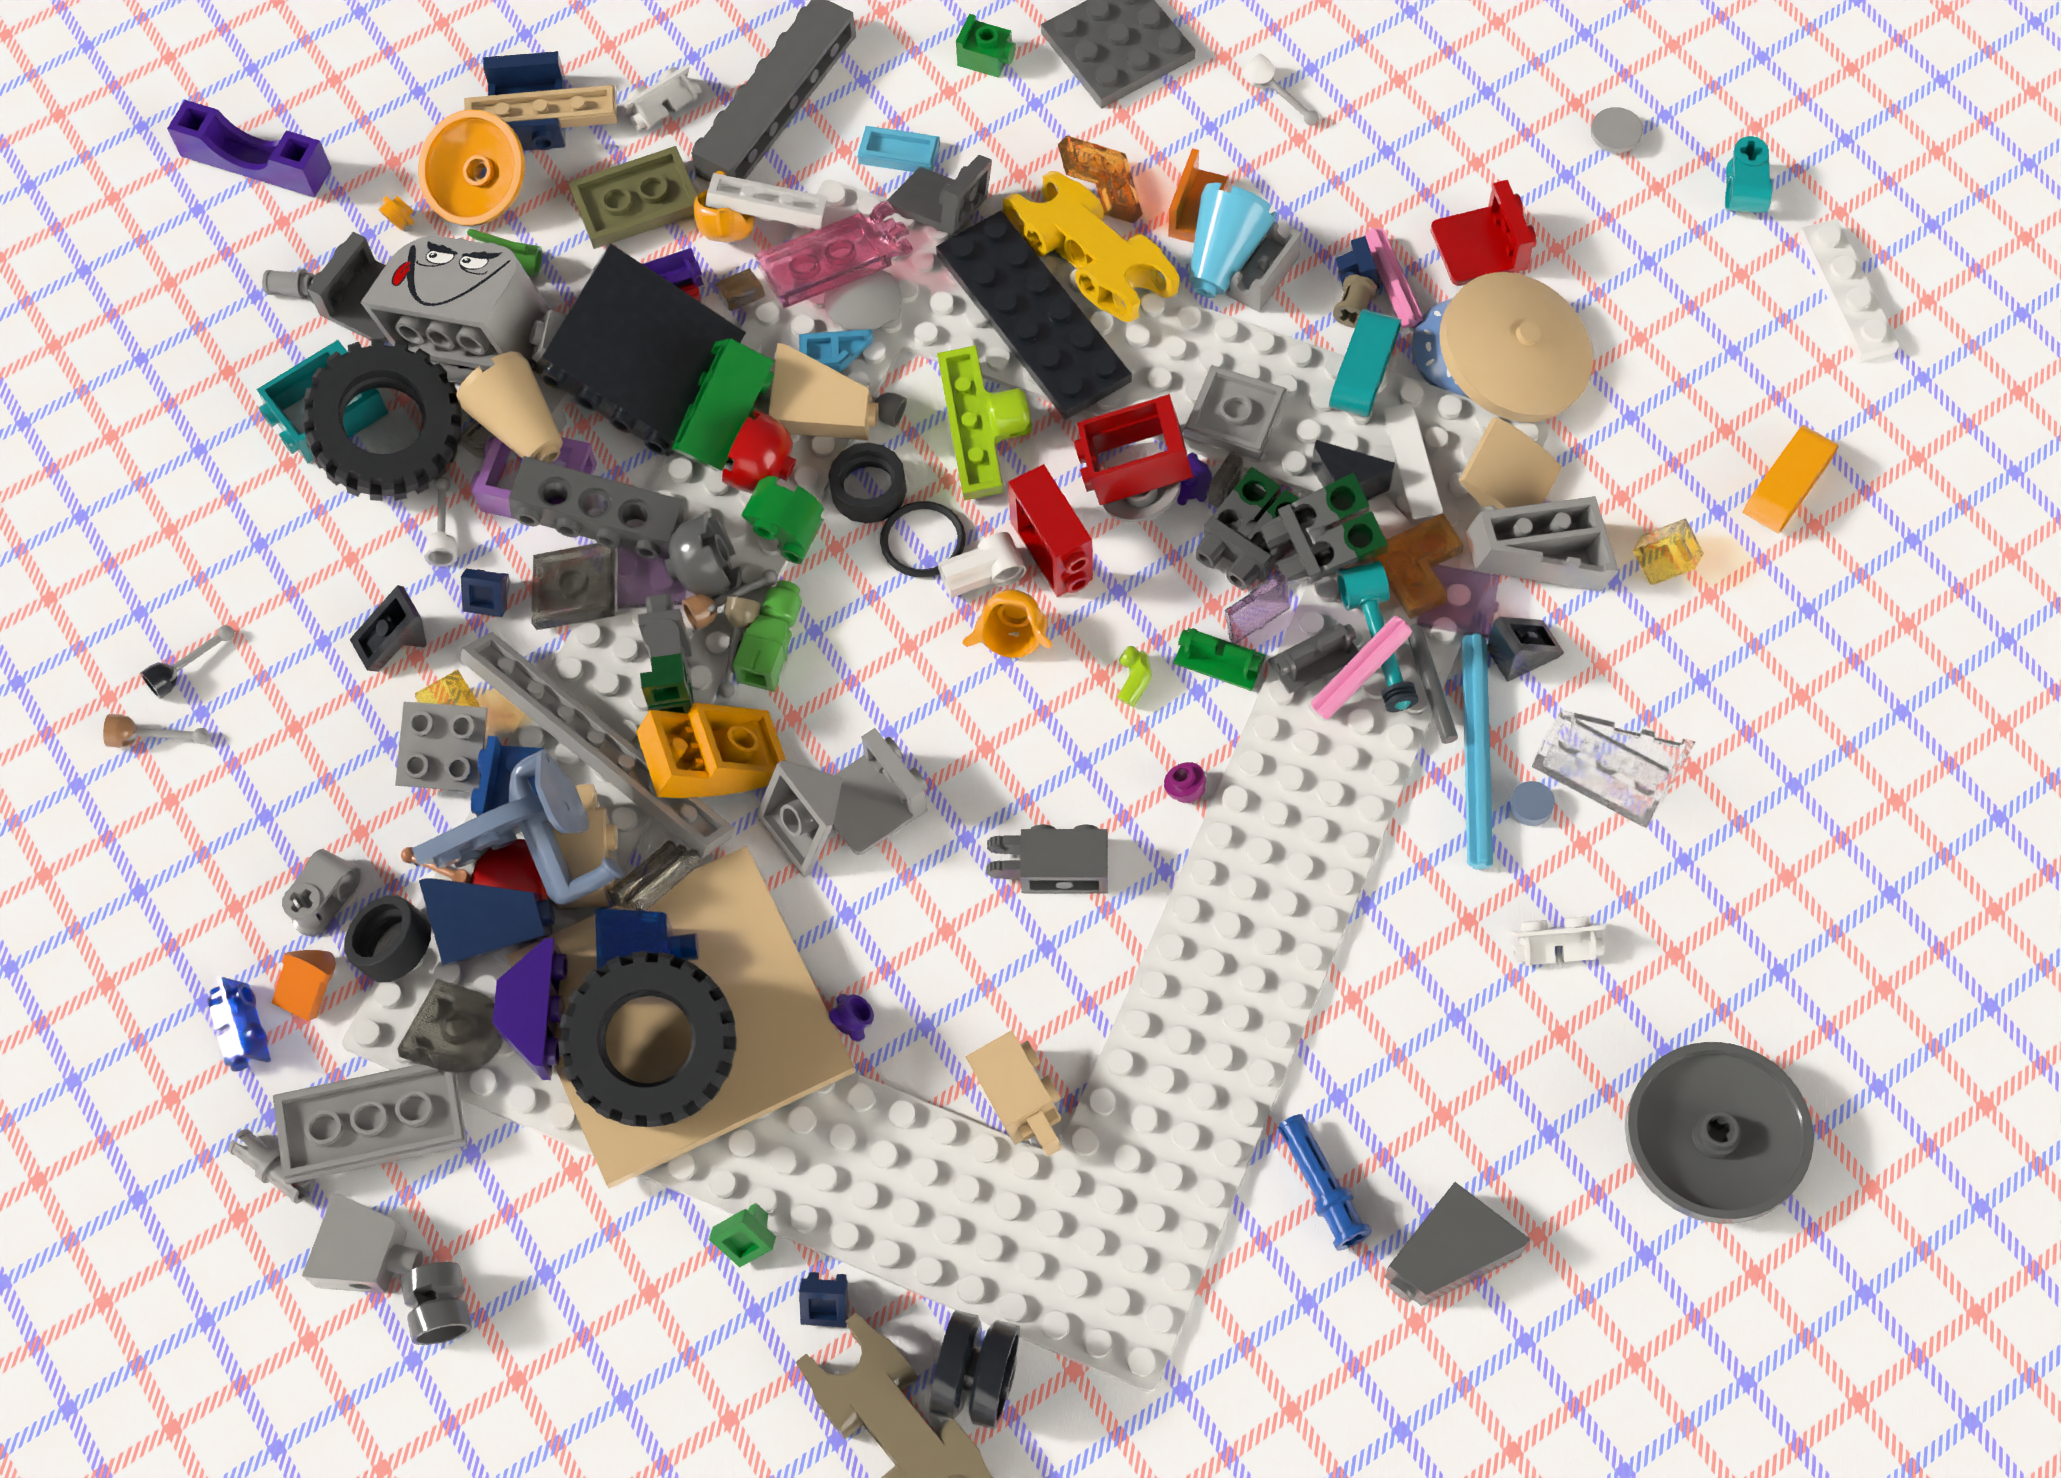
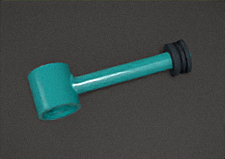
M1380 561L1337 571L1338 589L1345 609L1347 611L1353 609L1363 610L1371 638L1385 626L1379 604L1389 601L1390 598L1387 575ZM1393 653L1381 665L1388 686L1382 691L1381 695L1388 712H1399L1416 705L1419 698L1416 694L1414 683L1404 682L1395 653Z

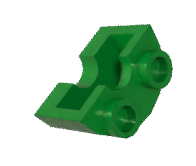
M766 476L758 482L741 516L753 526V531L758 536L767 540H775L776 538L779 542L777 548L781 550L780 554L783 558L794 564H802L824 521L821 518L824 507L812 494L802 487L797 486L795 492L776 484L778 477Z

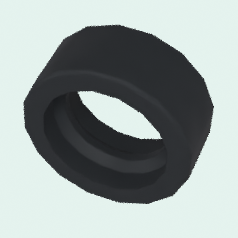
M867 442L850 446L841 451L833 460L828 474L834 505L840 514L852 521L866 524L881 522L887 519L904 503L907 487L903 463L894 451L884 445ZM860 468H880L889 473L892 481L891 486L885 493L876 498H855L844 489L845 479L852 472Z
M386 895L371 901L359 911L350 923L344 938V953L348 961L376 982H392L408 974L426 954L431 941V924L427 916L406 899L398 895ZM402 922L399 934L393 943L382 953L374 955L377 942L383 934L393 925Z

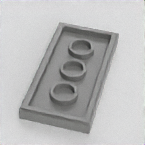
M452 1057L272 1095L282 1176L286 1185L468 1146L455 1062Z

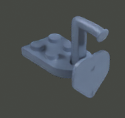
M544 749L524 758L514 767L509 784L510 803L492 809L412 848L418 864H436L437 869L455 864L456 868L479 860L481 858L479 852L492 846L493 850H498L517 841L516 834L522 832L549 898L553 902L562 905L571 903L606 886L615 878L620 879L623 877V872L617 863L605 857L602 859V864L599 867L578 878L572 879L550 823L558 832L564 834L582 833L588 830L589 821L576 787ZM534 775L535 788L538 795H534L528 778Z

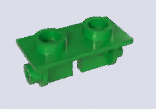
M1188 628L1187 630L1183 629L1178 641L1180 648L1173 664L1252 691L1266 655L1257 652L1255 649H1248L1197 631L1195 628Z

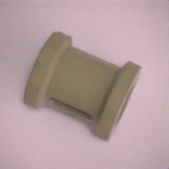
M1356 274L1345 278L1341 302L1337 303L1333 310V317L1336 321L1351 328H1355L1362 309L1368 308L1369 302L1375 298L1377 285L1371 279Z

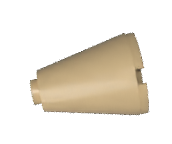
M510 351L491 358L495 365L483 372L480 366L473 370L457 391V398L460 401L461 408L522 459L526 456L548 463L554 462L561 453L560 448L563 441L528 360L520 352Z

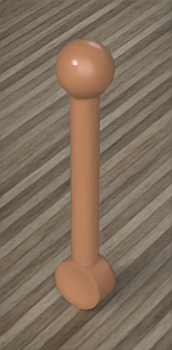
M406 847L402 850L400 855L403 862L408 864L417 863L412 851L413 847ZM419 864L451 878L452 881L466 883L471 881L470 874L464 869L454 871L447 867L437 869L436 864Z

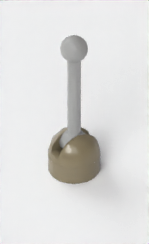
M727 597L725 615L729 624L734 627L724 682L718 687V692L723 698H730L735 692V687L732 684L734 676L733 662L739 649L742 629L748 628L758 617L760 603L750 599Z

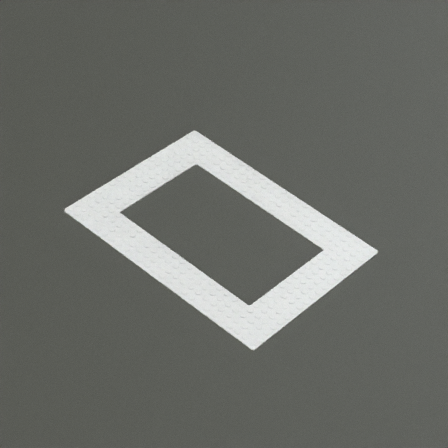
M832 179L824 180L816 193L817 195L828 197L821 229H802L797 227L740 328L746 332L741 344L774 360L770 369L774 372L777 343L787 344L799 351V334L842 331L841 326L835 324L826 313L823 300L826 287L834 276L851 267L861 265L878 267L890 273L899 284L902 295L900 317L879 329L872 330L873 343L848 365L841 374L869 388L871 396L876 398L899 353L906 351L938 362L937 353L976 345L983 379L1011 389L1020 388L1028 395L1051 402L937 257V245L970 227L962 225L954 235L937 231L929 225L913 219L903 218L899 214L887 210L886 201L888 198ZM1046 254L1043 257L1038 256L1132 373L1131 383L1079 413L1096 417L1170 394L1187 451L1246 472L1252 466L1273 481L1308 494L1323 488L1311 468L1316 440L1395 462L1391 487L1389 491L1383 494L1392 501L1416 528L1419 536L1388 547L1385 554L1373 559L1370 557L1346 568L1375 561L1382 563L1387 575L1390 591L1389 601L1379 604L1384 623L1386 625L1392 617L1398 616L1410 627L1414 625L1422 626L1442 689L1444 690L1461 649L1462 639L1468 632L1491 576V573L1475 570L1465 532L1481 511L1497 509L1494 505L1482 507L1458 480L1491 419L1499 416L1483 409L1468 397L1386 370L1368 418L1329 407L1330 396L1345 355L1173 296L1170 298L1160 297L1155 292L1145 288H1134L1141 301L1138 310L1139 317L1131 322L1121 321L1110 313L1099 309L1081 293L1075 278L1078 269L1067 260L1051 254ZM1211 365L1287 388L1286 398L1260 460L1184 437V428ZM773 380L765 394L759 392L753 405L754 408L769 415ZM1407 403L1413 404L1443 514L1418 519L1412 518L1383 408ZM1499 417L1525 433L1541 447L1544 446L1549 433L1547 425L1541 422H1518ZM790 434L793 442L791 457L797 459L796 465L788 481L780 479L777 484L795 492L797 486H800L820 502L829 486L828 474L833 460L841 451L850 447L853 439ZM1164 434L1151 437L1155 440L1166 443ZM675 452L673 455L670 454L650 491L682 499L684 502L683 522L705 511L709 512L708 518L715 516L720 521L736 553L730 556L732 569L740 566L742 582L740 587L761 578L764 571L769 569L776 571L779 581L789 561L780 554L781 550L777 548L778 540L776 538L775 540H767L758 536L753 531V526L741 516L752 494L724 484L722 482L723 471H714L678 452ZM734 462L730 467L725 465L724 468L732 471ZM633 519L630 526H641L645 522ZM618 547L550 667L547 676L642 752L636 731L648 714L649 709L641 688L640 673L652 671L651 662L638 624V614L647 613L646 598L649 596L671 594L674 609H680L691 644L692 656L687 657L691 668L694 703L713 704L718 696V687L724 682L734 627L726 619L725 603L717 607V615L712 623L696 631L689 623L682 606L683 600L695 594L683 587L680 581L675 583L670 578L666 569L665 559H647L641 557L633 550ZM1337 572L1323 577L1312 584L1308 581L1277 654L1339 623L1343 626L1350 624L1353 627L1357 638L1352 642L1358 651L1372 639L1363 610L1353 609L1347 611L1345 609L1338 589ZM765 584L740 596V598L760 603L758 615H760V609L767 591L775 587L776 584L772 586ZM725 594L718 595V596H714V597H711V598L714 600V599H716V598H718V597H721V596H723V595H725ZM747 628L742 629L740 644L744 636L743 633L747 630ZM1408 638L1394 653L1404 682L1414 683L1419 701L1413 707L1399 712H1388L1385 708L1381 693L1388 686L1381 666L1329 719L1321 717L1312 708L1311 701L1345 666L1290 694L1272 667H1270L1061 1142L1063 1149L1047 1157L1043 1149L1023 1141L1014 1145L1010 1136L858 1073H853L638 1176L732 1216L744 1209L748 1210L749 1206L757 1203L768 1213L767 1229L774 1234L950 1309L978 1315L981 1322L990 1326L996 1320L1020 1325L1019 1338L1145 1392L1155 1391L1433 717ZM524 714L507 746L544 748L575 787L576 785L594 784L598 794V807H606L610 824H616L618 849L611 850V859L617 863L624 873L653 817L529 716ZM470 810L464 823L476 818V814H473ZM522 832L516 834L517 839L525 840ZM488 847V848H486V849L480 851V852H479L480 857H481L490 847ZM477 861L459 868L452 864L447 866V868L454 871L464 869L471 876ZM437 872L433 876V878L452 881L451 878ZM614 890L610 891V897L613 894ZM422 896L416 908L425 914L430 922ZM549 899L555 915V924L550 925L552 934L604 911L606 906L558 909L556 903ZM431 926V941L428 949L414 969L404 977L392 982L374 981L342 1039L343 1048L349 1053L389 1070L452 1057L455 1062L460 1100L593 1156L554 1065H552L551 1080H542L504 1041L493 1024L496 983L511 968L506 955L543 938L456 964L442 965Z

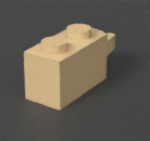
M594 784L576 785L577 792L587 813L589 821L588 830L582 833L563 834L552 826L553 833L572 879L596 869L602 864L603 858L608 857L611 859V850L618 849L616 824H610L606 807H598V794ZM618 878L571 903L564 905L556 903L558 909L610 906V891L617 890Z
M1011 1030L965 1056L1014 1145L1036 1136L1047 1157L1063 1149L1051 1127L1061 1121V1116L1054 1105L1061 1097L1048 1075L1042 1079L1037 1075L1034 1067L1040 1065L1041 1062L1028 1040L1020 1044Z

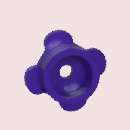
M840 994L836 998V1008L829 1011V1018L839 1031L849 1035L852 1040L860 1042L865 1038V1028L869 1027L874 1020L873 1009L859 995L852 994L848 996Z

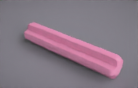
M1371 228L1364 236H1366L1378 275L1397 317L1402 319L1401 326L1403 328H1415L1423 320V314L1385 230L1382 228Z
M1392 617L1311 701L1312 708L1325 719L1331 718L1411 635L1412 630L1410 626L1400 617Z

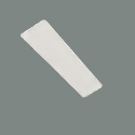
M1407 403L1383 408L1412 518L1418 519L1443 514L1413 404Z

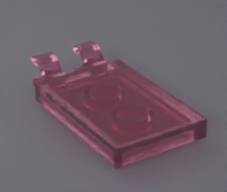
M881 202L873 208L867 218L860 212L754 254L759 270L784 309L892 266L890 258L907 255L913 248L907 238L897 241L900 237L909 234L903 222H895L893 218L883 221L887 216L895 214V211L889 202Z

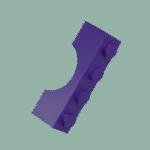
M183 101L167 127L181 157L314 198L332 169L320 140L287 130L280 140H263L236 127L218 109L192 101Z

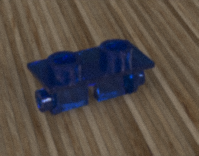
M218 977L219 986L209 991L210 997L207 999V1003L210 1007L215 1029L222 1031L229 1026L231 1029L218 1037L224 1057V1064L230 1066L231 1071L238 1072L248 1068V1060L250 1059L270 1062L267 1035L261 1026L255 1006L256 997L250 985L230 978Z

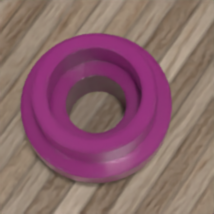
M1180 763L1170 769L1165 776L1164 788L1167 794L1178 802H1194L1205 791L1206 775L1202 767L1196 763Z

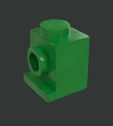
M970 13L955 41L957 66L997 78L1000 77L1005 64L1010 65L1015 56L1016 43L1012 42L1011 30L977 21L976 15Z

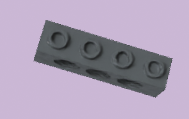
M526 456L522 460L508 498L511 517L516 518L524 525L550 527L567 537H586L595 540L604 547L612 549L618 547L635 551L641 557L652 560L658 558L666 560L670 558L668 546L671 536L684 519V502L682 499ZM556 497L565 500L564 502L556 505L547 502L548 500ZM594 508H599L605 511L601 515L593 516L587 513L589 510ZM633 519H638L645 522L643 525L637 527H633L626 524L628 521Z

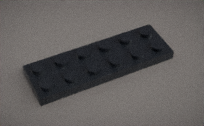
M1001 210L936 246L937 257L1065 420L1132 382V373Z

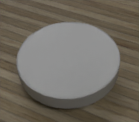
M1610 107L1600 111L1594 117L1590 132L1593 141L1601 149L1612 153H1624L1632 150L1639 144L1643 133V125L1639 117L1632 111L1621 107Z

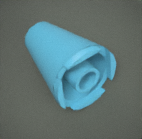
M1216 182L1206 184L1201 194L1188 278L1189 282L1194 285L1193 291L1207 298H1215L1216 294H1225L1230 286V280L1236 272L1241 271L1269 231L1277 216L1276 211L1269 213L1272 205L1256 194L1236 186L1232 187L1231 192L1221 191L1219 189L1222 183Z

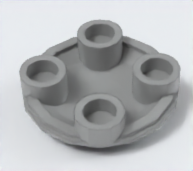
M861 265L847 268L835 275L826 287L823 300L826 313L835 324L841 326L842 331L876 330L887 323L896 321L900 317L902 295L898 282L890 273L878 267Z

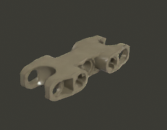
M857 1313L845 1321L848 1329L851 1331V1335L860 1345L862 1352L859 1363L852 1371L843 1375L826 1373L807 1353L796 1361L799 1370L813 1391L820 1410L838 1433L846 1440L863 1425L895 1464L881 1478H993L983 1461L979 1448L954 1419L947 1421L936 1432L930 1428L902 1393L919 1379L918 1375L891 1340L877 1332Z

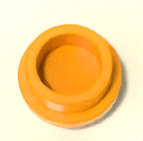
M385 196L382 199L384 204L378 209L379 212L399 230L402 231L407 225L411 227L415 223L410 217L414 210L401 198L396 196L391 200Z

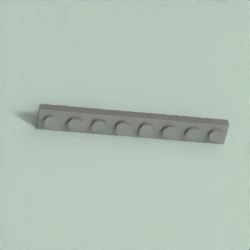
M490 632L462 647L459 658L462 663L700 857H705L731 839L735 827L698 797H657L643 753L496 634Z

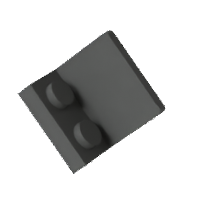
M978 154L968 166L961 168L955 180L920 167L888 198L886 209L899 214L903 218L913 219L929 225L937 231L954 235L987 199L992 159Z

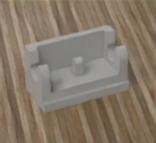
M1277 222L1272 224L1266 237L1243 269L1234 274L1226 291V296L1259 313L1300 255L1302 232L1292 228L1287 237L1284 238L1277 231L1279 228Z

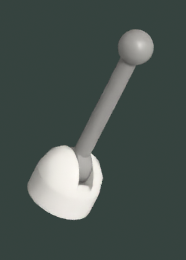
M1260 53L1248 62L1242 72V77L1249 84L1256 88L1270 86L1304 116V122L1307 125L1313 126L1317 124L1319 120L1318 113L1306 109L1274 80V66L1266 56Z
M440 477L434 482V487L438 491L437 532L432 533L426 540L424 559L433 566L445 567L457 561L458 547L455 538L445 533L446 492L450 488V481L446 477Z

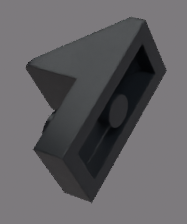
M397 585L349 639L366 670L379 672L403 645L427 646L422 618L404 586Z

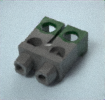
M1251 466L1215 514L1204 524V537L1196 549V559L1212 569L1223 557L1231 561L1233 564L1227 570L1226 578L1231 584L1242 591L1256 579L1263 583L1270 575V571L1276 567V561L1286 555L1292 544L1287 542L1269 550L1260 528L1272 519L1279 517L1278 509L1288 504L1291 505L1300 498L1287 489L1281 493V485ZM1256 484L1262 486L1265 489V491L1256 486Z
M1354 472L1297 500L1291 505L1288 504L1278 509L1279 517L1272 519L1260 528L1269 550L1287 542L1292 544L1296 554L1277 562V567L1286 585L1301 582L1305 579H1308L1309 583L1312 584L1323 577L1336 573L1338 570L1370 557L1373 559L1387 553L1388 543L1373 512H1369V503Z
M671 594L649 596L646 598L647 613L638 614V624L651 662L652 671L640 673L641 688L649 710L688 714L694 704L691 668L687 657L692 656L683 617L680 609H674Z

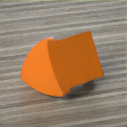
M298 950L284 953L281 961L284 965L271 1003L306 1021L315 1019L318 1016L328 983L332 979L335 970V957L333 953L322 950Z

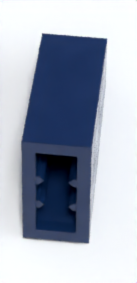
M437 878L419 880L442 965L456 964L552 935L550 925L555 924L554 911L549 899L542 900L541 893Z

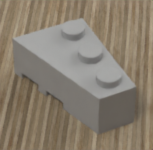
M1596 496L1481 511L1465 532L1476 571L1595 591H1602L1619 572Z

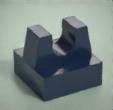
M1366 236L1351 240L1352 251L1335 258L1342 287L1347 276L1356 274L1371 279L1377 285V289H1379L1377 270Z
M466 568L460 576L463 612L503 617L507 610L509 574Z
M810 1272L807 1279H801L799 1289L801 1325L847 1328L845 1321L849 1316L846 1274H837L836 1280L819 1279V1272Z

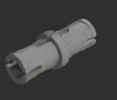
M243 1129L235 1135L248 1145V1149L231 1140L228 1152L255 1170V1177L263 1183H272L295 1204L307 1198V1195L294 1186L295 1183L286 1185L283 1181L279 1149L272 1150L253 1135L249 1129ZM314 1179L296 1182L310 1193L315 1185Z

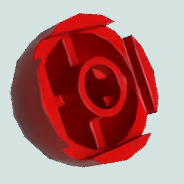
M757 409L753 411L754 419L748 416L731 447L728 457L734 461L732 471L724 468L722 473V482L750 494L753 493L758 482L766 476L778 477L777 482L780 479L788 481L797 459L791 457L793 442L787 429L782 423Z

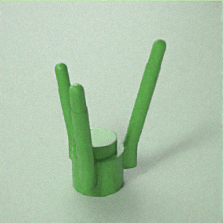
M468 229L467 235L475 240L484 243H495L510 249L528 276L537 277L539 275L542 265L541 246L513 242L485 232Z

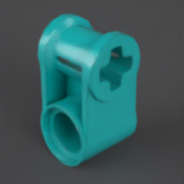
M1746 136L1737 141L1733 150V158L1730 159L1726 166L1725 208L1726 211L1767 213L1772 199L1769 148L1762 139Z

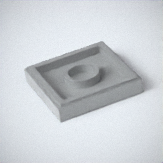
M1211 365L1184 428V437L1260 460L1286 398L1287 388Z

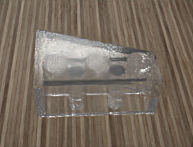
M1561 710L1543 737L1532 768L1647 829L1682 772L1696 741L1683 738L1681 743L1655 737V731L1642 729L1640 733L1616 728L1613 721Z

